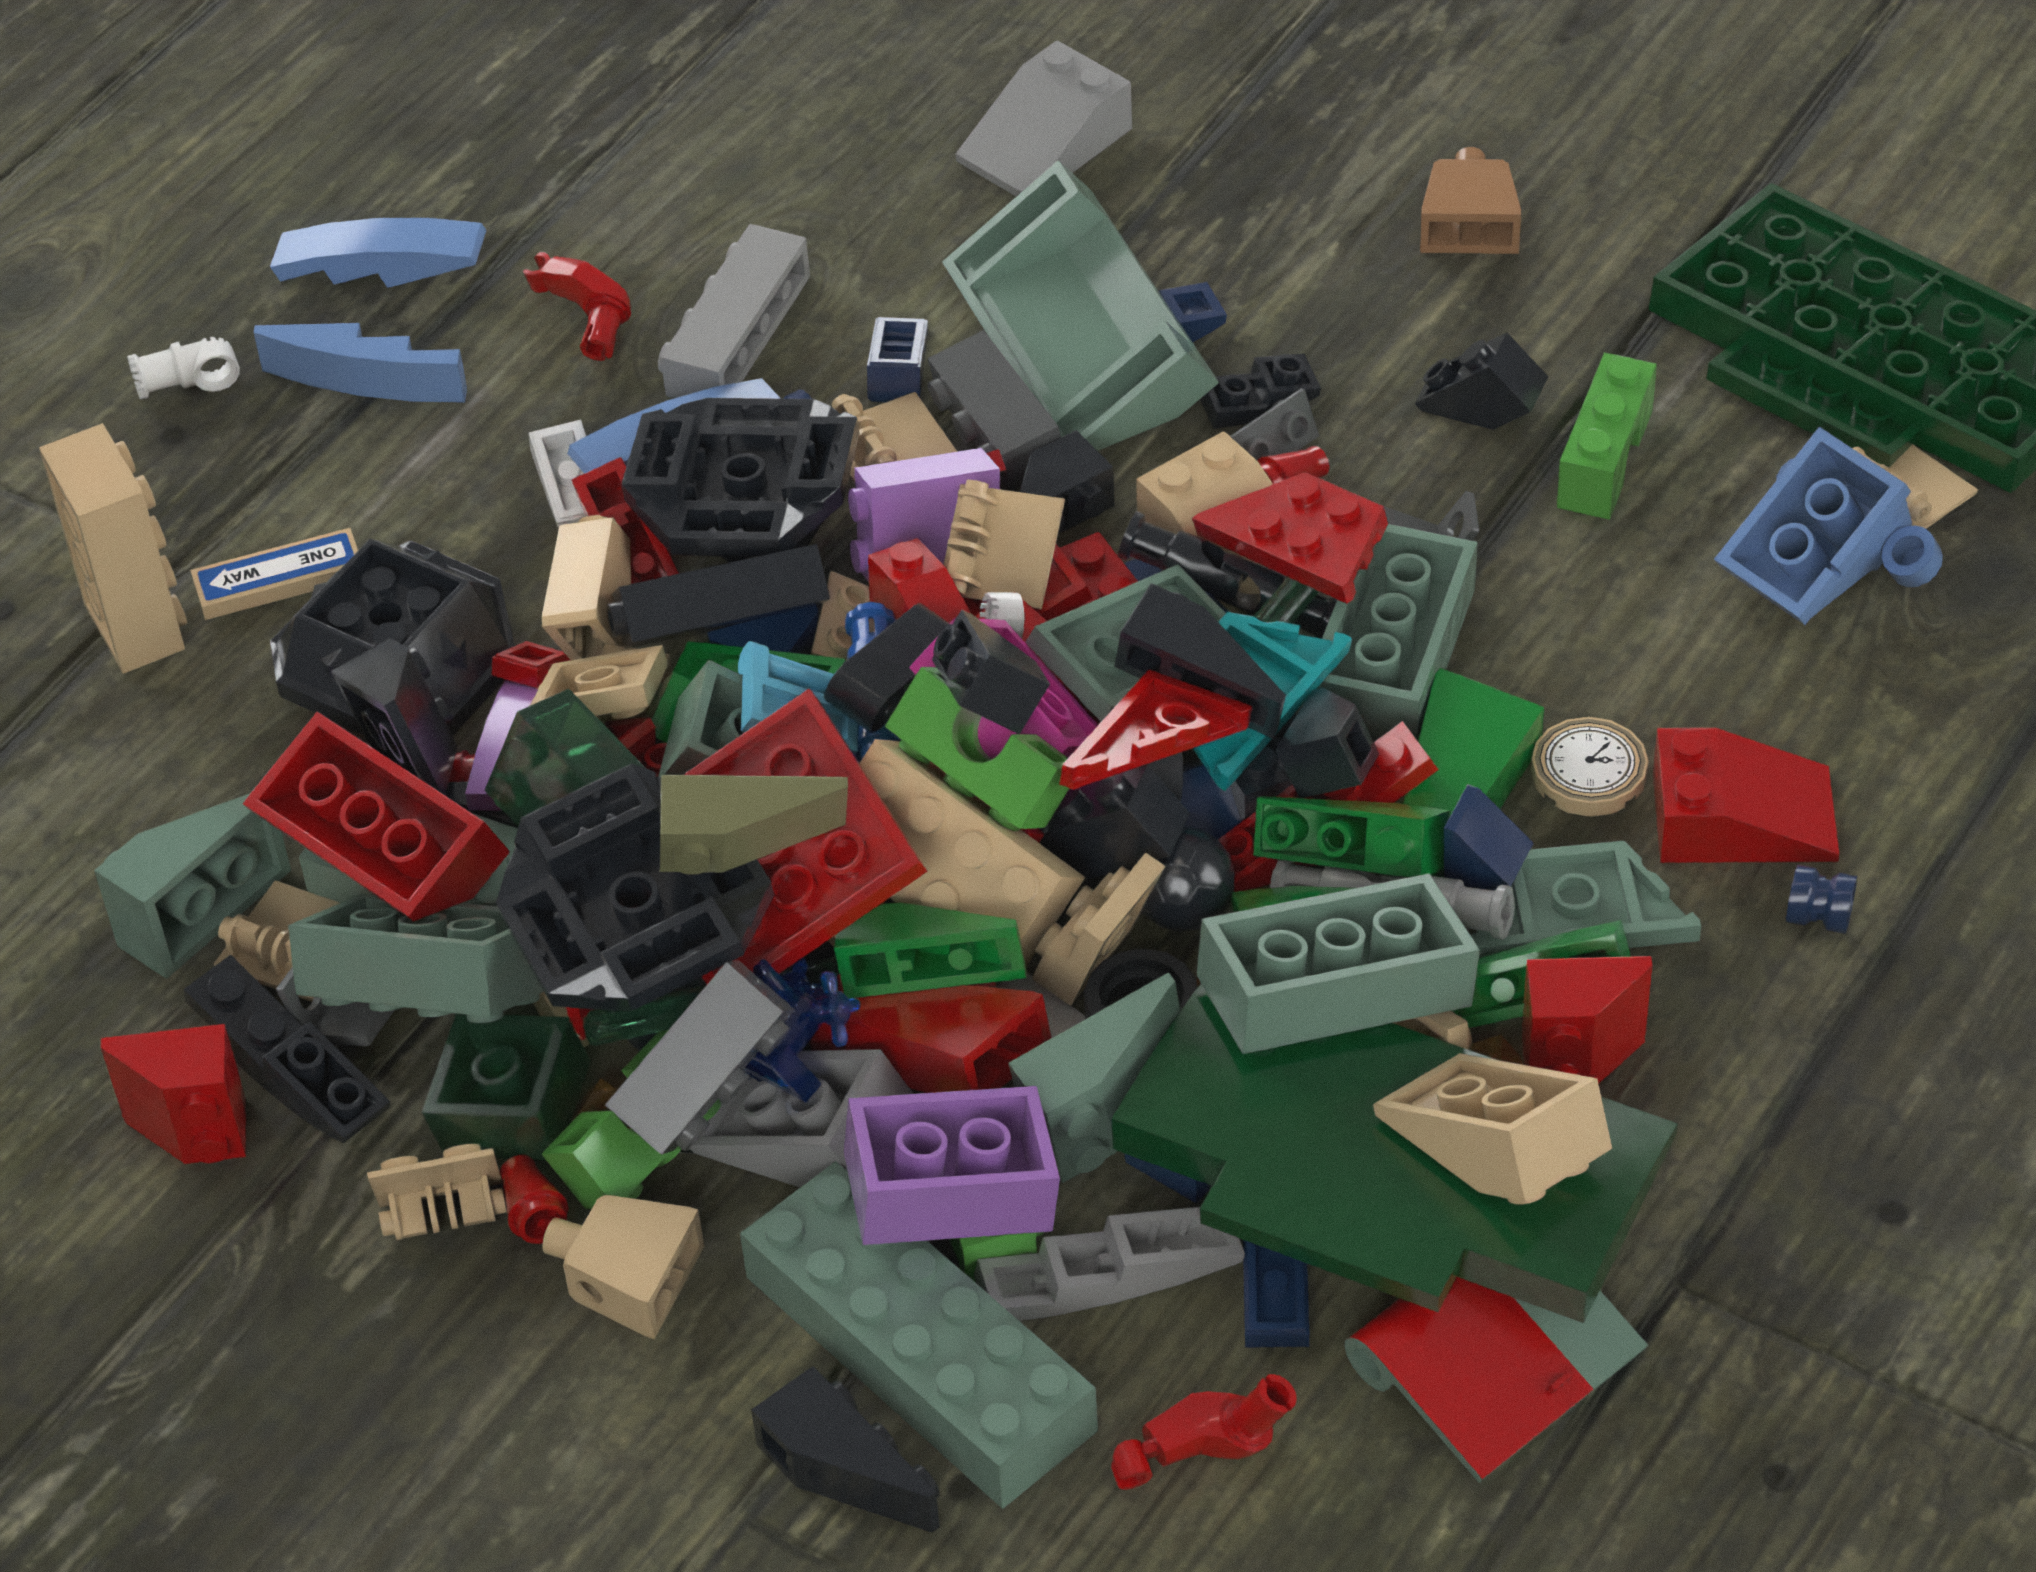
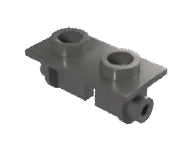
M1301 388L1286 399H1280L1273 403L1270 410L1230 437L1258 460L1265 456L1298 451L1319 437V433L1305 389Z

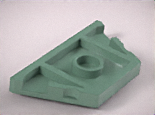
M1625 841L1530 849L1511 885L1515 898L1513 923L1507 938L1504 940L1494 939L1490 932L1477 930V933H1473L1471 936L1480 949V959L1561 933L1622 920L1629 948L1700 941L1701 923L1700 919L1693 912L1685 915L1669 898V886L1656 873L1647 870L1643 866L1642 858Z

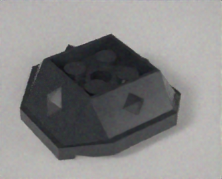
M704 398L684 403L667 413L662 409L644 413L640 419L622 480L624 500L672 555L722 557L731 563L745 560L748 557H758L808 546L824 520L843 505L859 438L857 416L847 412L840 414L830 405L816 399Z
M371 538L327 582L314 586L311 599L270 640L279 696L314 713L319 712L326 718L361 734L363 733L331 672L332 670L389 638L394 639L408 649L415 647L429 668L431 677L424 681L432 697L439 696L453 716L455 726L449 728L453 736L504 681L503 678L492 675V657L515 646L499 578L441 554L439 550H432L414 541H408L398 546Z
M631 763L521 817L514 840L515 849L506 868L496 904L503 921L552 1006L632 1012L675 989H684L689 982L723 966L726 962L733 961L744 955L774 897L772 883L757 859L722 873L703 872L689 875L681 872H660L661 777H657L656 772ZM637 903H645L642 906L636 908H629Z

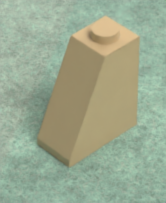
M591 515L581 518L578 523L559 525L542 612V627L570 660L599 656L604 644L624 646L622 636L614 637L611 632L606 606L608 603L614 602L612 593L618 587L631 584L630 539L613 517L607 518Z

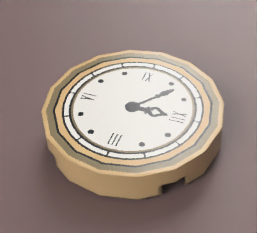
M1583 717L1567 719L1546 730L1536 741L1531 762V774L1536 790L1543 797L1545 792L1549 798L1555 800V807L1567 813L1592 817L1613 814L1624 809L1625 802L1631 800L1635 795L1637 799L1644 791L1649 760L1644 744L1631 730L1612 720Z

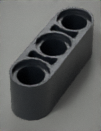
M922 603L914 605L850 657L836 671L825 690V701L868 732H877L886 725L916 676L909 667L936 639L949 622Z

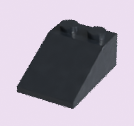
M389 638L332 670L331 672L368 745L446 796L457 745L449 731V728L455 726V721L444 701L439 696L432 697L424 681L431 677V674L415 647L408 649L394 639Z

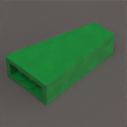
M1439 668L1434 676L1418 741L1439 770L1405 794L1403 804L1450 810V818L1467 784L1478 787L1500 809L1532 761L1536 741L1543 733L1544 707ZM1444 870L1431 874V876L1444 877Z

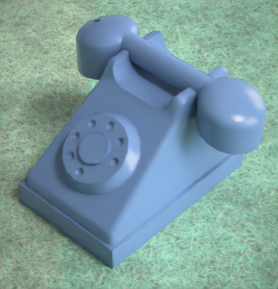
M1819 427L1796 457L1781 466L1776 476V482L1714 560L1722 569L1806 625L1814 615L1863 576L1879 569L1882 563L1899 585L1919 587L1928 583L1937 575L1942 566L1943 554L1939 544L1926 528L1917 525L1912 526L1906 501L1911 491L1906 483Z

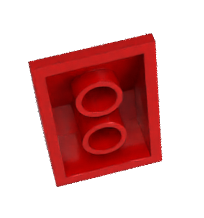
M1657 728L1653 784L1660 863L1839 861L1829 766L1719 728Z

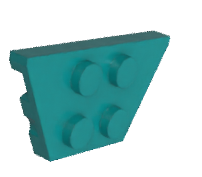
M1227 612L1219 620V624L1286 695L1278 731L1302 706L1311 691L1317 689L1349 653L1352 638L1343 633L1334 632L1332 641L1299 635L1300 625L1279 621L1266 623L1259 621L1253 616ZM1247 727L1246 730L1194 747L1193 749L1216 785L1226 791L1272 738Z

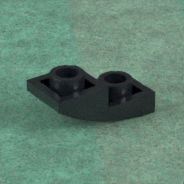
M1304 353L1254 357L1251 374L1215 376L1219 383L1206 393L1200 401L1213 429L1248 424L1270 410L1273 403L1280 399H1286L1301 388L1305 389L1308 401L1319 397L1321 387Z

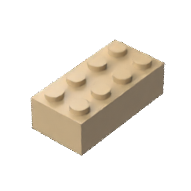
M102 423L39 447L84 605L123 674L185 650L179 627L186 625L187 619L176 594H170L169 591L170 588L177 586L174 572L166 556H160L159 549L167 546L166 540L154 515L149 516L148 509L156 507L155 499L144 475L133 476L132 473H135L136 469L125 442L114 443Z
M875 739L859 764L928 871L890 898L896 903L902 902L1017 920L1025 965L1027 966L1036 953L1035 949L1052 924L1058 920L1085 877L1022 830L1012 831L1000 825L988 814L991 807L976 796L968 797L951 788L943 780L945 774L931 763L920 762L906 754L899 747L900 741Z

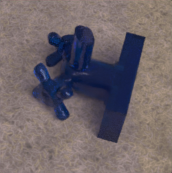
M804 958L792 964V972L782 976L777 973L766 959H762L758 964L754 965L753 973L794 1008V1011L784 1021L791 1029L782 1042L767 1057L759 1051L743 1070L807 1103L822 1083L797 1057L823 1023L831 1026L832 1041L836 1047L846 1045L849 1036L845 1024L850 1019L851 1013L860 1009L861 1003L857 998H848L842 991H838L837 976L833 971L822 972L821 983L810 984L808 977L805 975L808 966Z

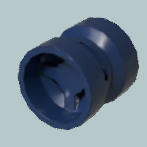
M1797 864L1788 902L1786 922L1804 926L1811 921L1823 920V925L1828 931L1846 934L1858 876L1838 873L1829 880L1826 879L1827 876L1820 875L1816 868Z

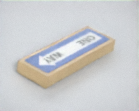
M346 528L190 571L204 618L208 620L313 592L315 585L327 582L355 555L358 548L351 528Z

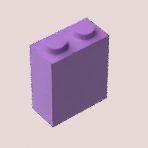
M982 448L856 467L855 488L850 489L848 493L850 513L854 522H857V539L852 540L850 544V554L854 570L857 573H862L869 582V554L890 548L896 543L916 538L944 564L960 484H966V480L970 479L989 484L988 488L1000 489V468Z

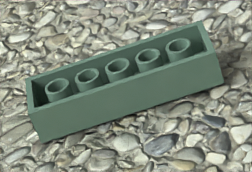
M836 1161L740 1233L746 1277L1002 1509L1098 1432L1096 1387L927 1240L862 1244L848 1171Z

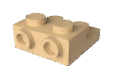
M663 645L552 664L542 684L539 685L534 699L527 707V723L532 738L534 740L540 739L542 747L560 744L562 749H577L591 744L595 738H598L609 714H611L612 718L622 719L643 712L645 707H649L668 667Z
M1145 853L1131 871L1121 866L1115 874L1109 872L1095 890L1085 885L1074 898L1066 912V915L1071 917V919L1064 927L1056 922L1053 923L1037 945L1035 952L1042 956V959L1032 979L1071 1006L1085 989L1090 974L1103 960L1111 957L1130 934L1165 866Z

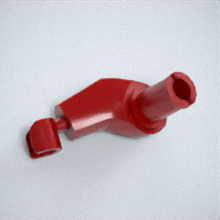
M545 252L536 254L534 260L539 270H523L531 290L536 293L550 291L554 295L577 303L588 316L587 326L580 343V351L583 355L593 360L604 361L606 357L610 359L614 353L618 328L621 324L628 321L631 316L632 306L625 289L586 261L558 256L550 259L549 255Z
M1269 1374L1258 1382L1257 1387L1246 1397L1232 1393L1212 1391L1190 1394L1144 1424L1142 1429L1144 1442L1141 1443L1140 1440L1131 1439L1117 1445L1111 1464L1117 1486L1121 1490H1128L1147 1483L1153 1476L1148 1459L1153 1457L1164 1467L1200 1454L1223 1459H1243L1264 1450L1272 1442L1273 1425L1296 1405L1297 1397L1292 1384L1280 1375Z

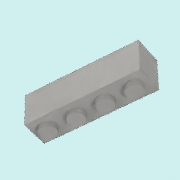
M749 224L738 242H733L730 245L724 263L716 275H711L708 278L702 296L694 308H689L685 312L680 329L672 341L666 342L660 351L658 369L663 373L666 396L678 398L712 387L738 383L744 380L810 278L807 241L805 237Z

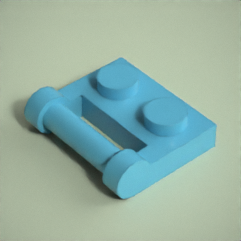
M749 641L744 646L738 662V673L743 675L741 731H748L810 688L824 707L853 755H855L857 752L858 724L824 699L825 690L834 674L770 654L767 646Z

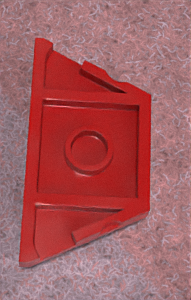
M1306 472L1202 511L1192 518L1198 536L1346 604L1352 601L1356 594L1353 581L1358 570H1367L1374 556L1372 549L1376 543L1381 541L1388 526L1384 506Z

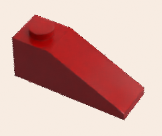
M622 457L571 480L586 516L613 517L629 537L631 584L679 574L666 547L624 500L622 480L626 465Z
M918 538L896 543L890 548L868 555L870 602L881 603L886 608L892 610L896 620L918 603L924 604L949 623L954 618H957L961 609L971 614L946 567Z

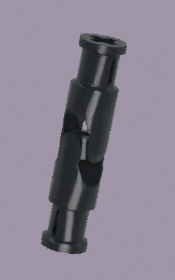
M1138 511L1132 517L1118 551V558L1126 561L1132 557L1161 569V571L1178 564L1204 591L1212 594L1220 601L1271 623L1279 621L1300 625L1299 629L1315 635V638H1323L1337 602L1335 598L1329 599L1305 589L1296 580L1241 555L1227 553L1219 546L1186 531L1180 530L1174 533L1146 521L1145 514ZM1249 576L1259 587L1260 593L1244 594L1238 590L1242 582Z

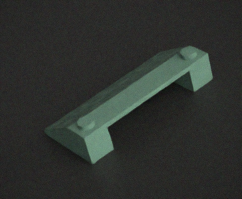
M1059 160L942 261L989 338L1059 426L1061 437L1077 430L1099 451L1178 418L1219 383L1093 192Z

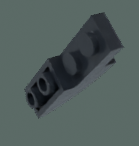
M229 955L184 989L185 1002L209 1026L225 1024L235 1062L284 1106L324 1134L345 1143L390 1108V1101L310 1021L302 1026L232 955Z

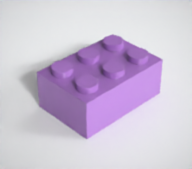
M1037 1086L848 1098L844 1156L863 1245L1053 1231L1060 1176Z

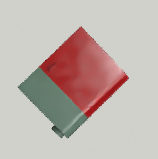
M1456 1277L1439 1312L1399 1298L1347 1338L1344 1347L1346 1355L1358 1375L1368 1385L1379 1391L1384 1392L1395 1385L1478 1483H1480L1648 1347V1344L1601 1291H1599L1585 1322L1581 1323Z

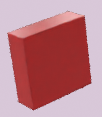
M525 641L492 657V675L538 689L552 664L571 660L563 651Z

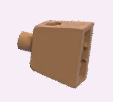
M1466 147L1459 150L1455 155V159H1439L1435 161L1421 210L1420 253L1519 254L1521 207L1509 164L1504 160L1486 159L1483 151L1475 147Z

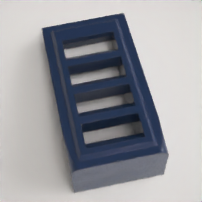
M876 318L867 363V397L870 401L889 402L916 392L920 398L928 320Z

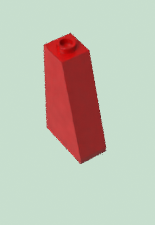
M839 974L800 1004L811 1051L881 1049L908 1087L924 1093L1001 1088L1012 1079L1009 1062L1052 1038L1043 994L1034 991L963 985L845 999Z

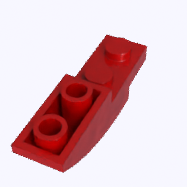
M1402 721L1374 742L1379 755L1361 785L1305 799L1395 803L1439 769ZM1293 784L1276 796L1299 798ZM1256 812L1218 839L1231 856L1235 872L1234 892L1246 891L1271 884L1272 873L1278 859L1253 856ZM1295 862L1296 865L1311 866V867H1316V866H1318V865H1315V864Z

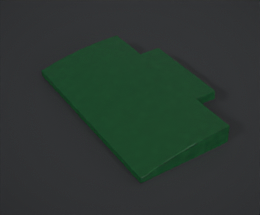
M1773 183L1766 186L1653 277L1648 310L1725 349L1709 362L1706 380L1812 434L1821 427L1849 447H1860L1865 451L1866 456L1879 464H1884L1888 468L1913 444L2009 493H2012L2036 470V310Z
M1202 984L1195 990L1170 1025L1111 1118L1114 1150L1212 1186L1200 1207V1224L1439 1312L1456 1277H1460L1581 1323L1585 1322L1677 1134L1678 1123L1601 1097L1612 1149L1590 1162L1588 1169L1583 1173L1566 1177L1546 1189V1194L1541 1199L1527 1204H1513L1507 1198L1479 1193L1376 1117L1373 1104L1459 1053L1488 1059L1493 1058L1394 1023L1242 1054Z

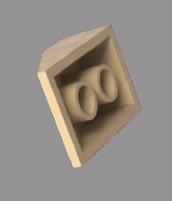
M1223 431L1136 479L1137 511L1145 514L1146 521L1174 533L1183 530L1200 537L1196 533L1192 520L1196 514L1273 485L1259 462ZM1219 546L1223 551L1227 553L1237 554L1222 546ZM1249 576L1242 582L1238 590L1244 594L1260 593L1259 587ZM1219 600L1231 613L1248 614L1246 611Z
M1459 1053L1373 1104L1376 1117L1479 1193L1507 1198L1513 1204H1527L1541 1199L1546 1194V1189L1566 1177L1583 1173L1588 1169L1590 1162L1612 1149L1597 1078Z

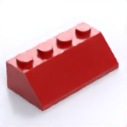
M319 712L315 713L242 803L254 814L412 921L473 899L510 853L508 848L483 820Z

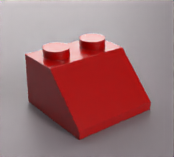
M1652 957L1527 959L1522 1022L1524 1065L1597 1078L1598 1084L1645 1043L1653 966Z
M225 1024L101 1038L102 1054L124 1122L184 1164L199 1162L216 1163L225 1159L246 1157V1097Z

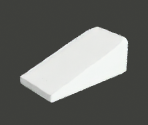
M581 420L529 432L530 450L557 527L578 522L581 518L586 517L571 481L584 473L567 454L570 444L586 437Z

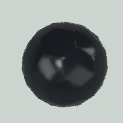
M1184 825L1171 855L1157 860L1165 868L1142 910L1143 914L1158 926L1177 932L1197 930L1201 928L1202 919L1219 916L1228 906L1232 897L1231 892H1234L1235 872L1229 852L1217 838L1207 831Z

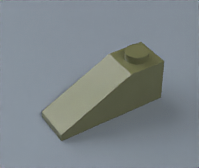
M661 775L660 872H681L689 875L703 872L722 873L846 825L848 777Z

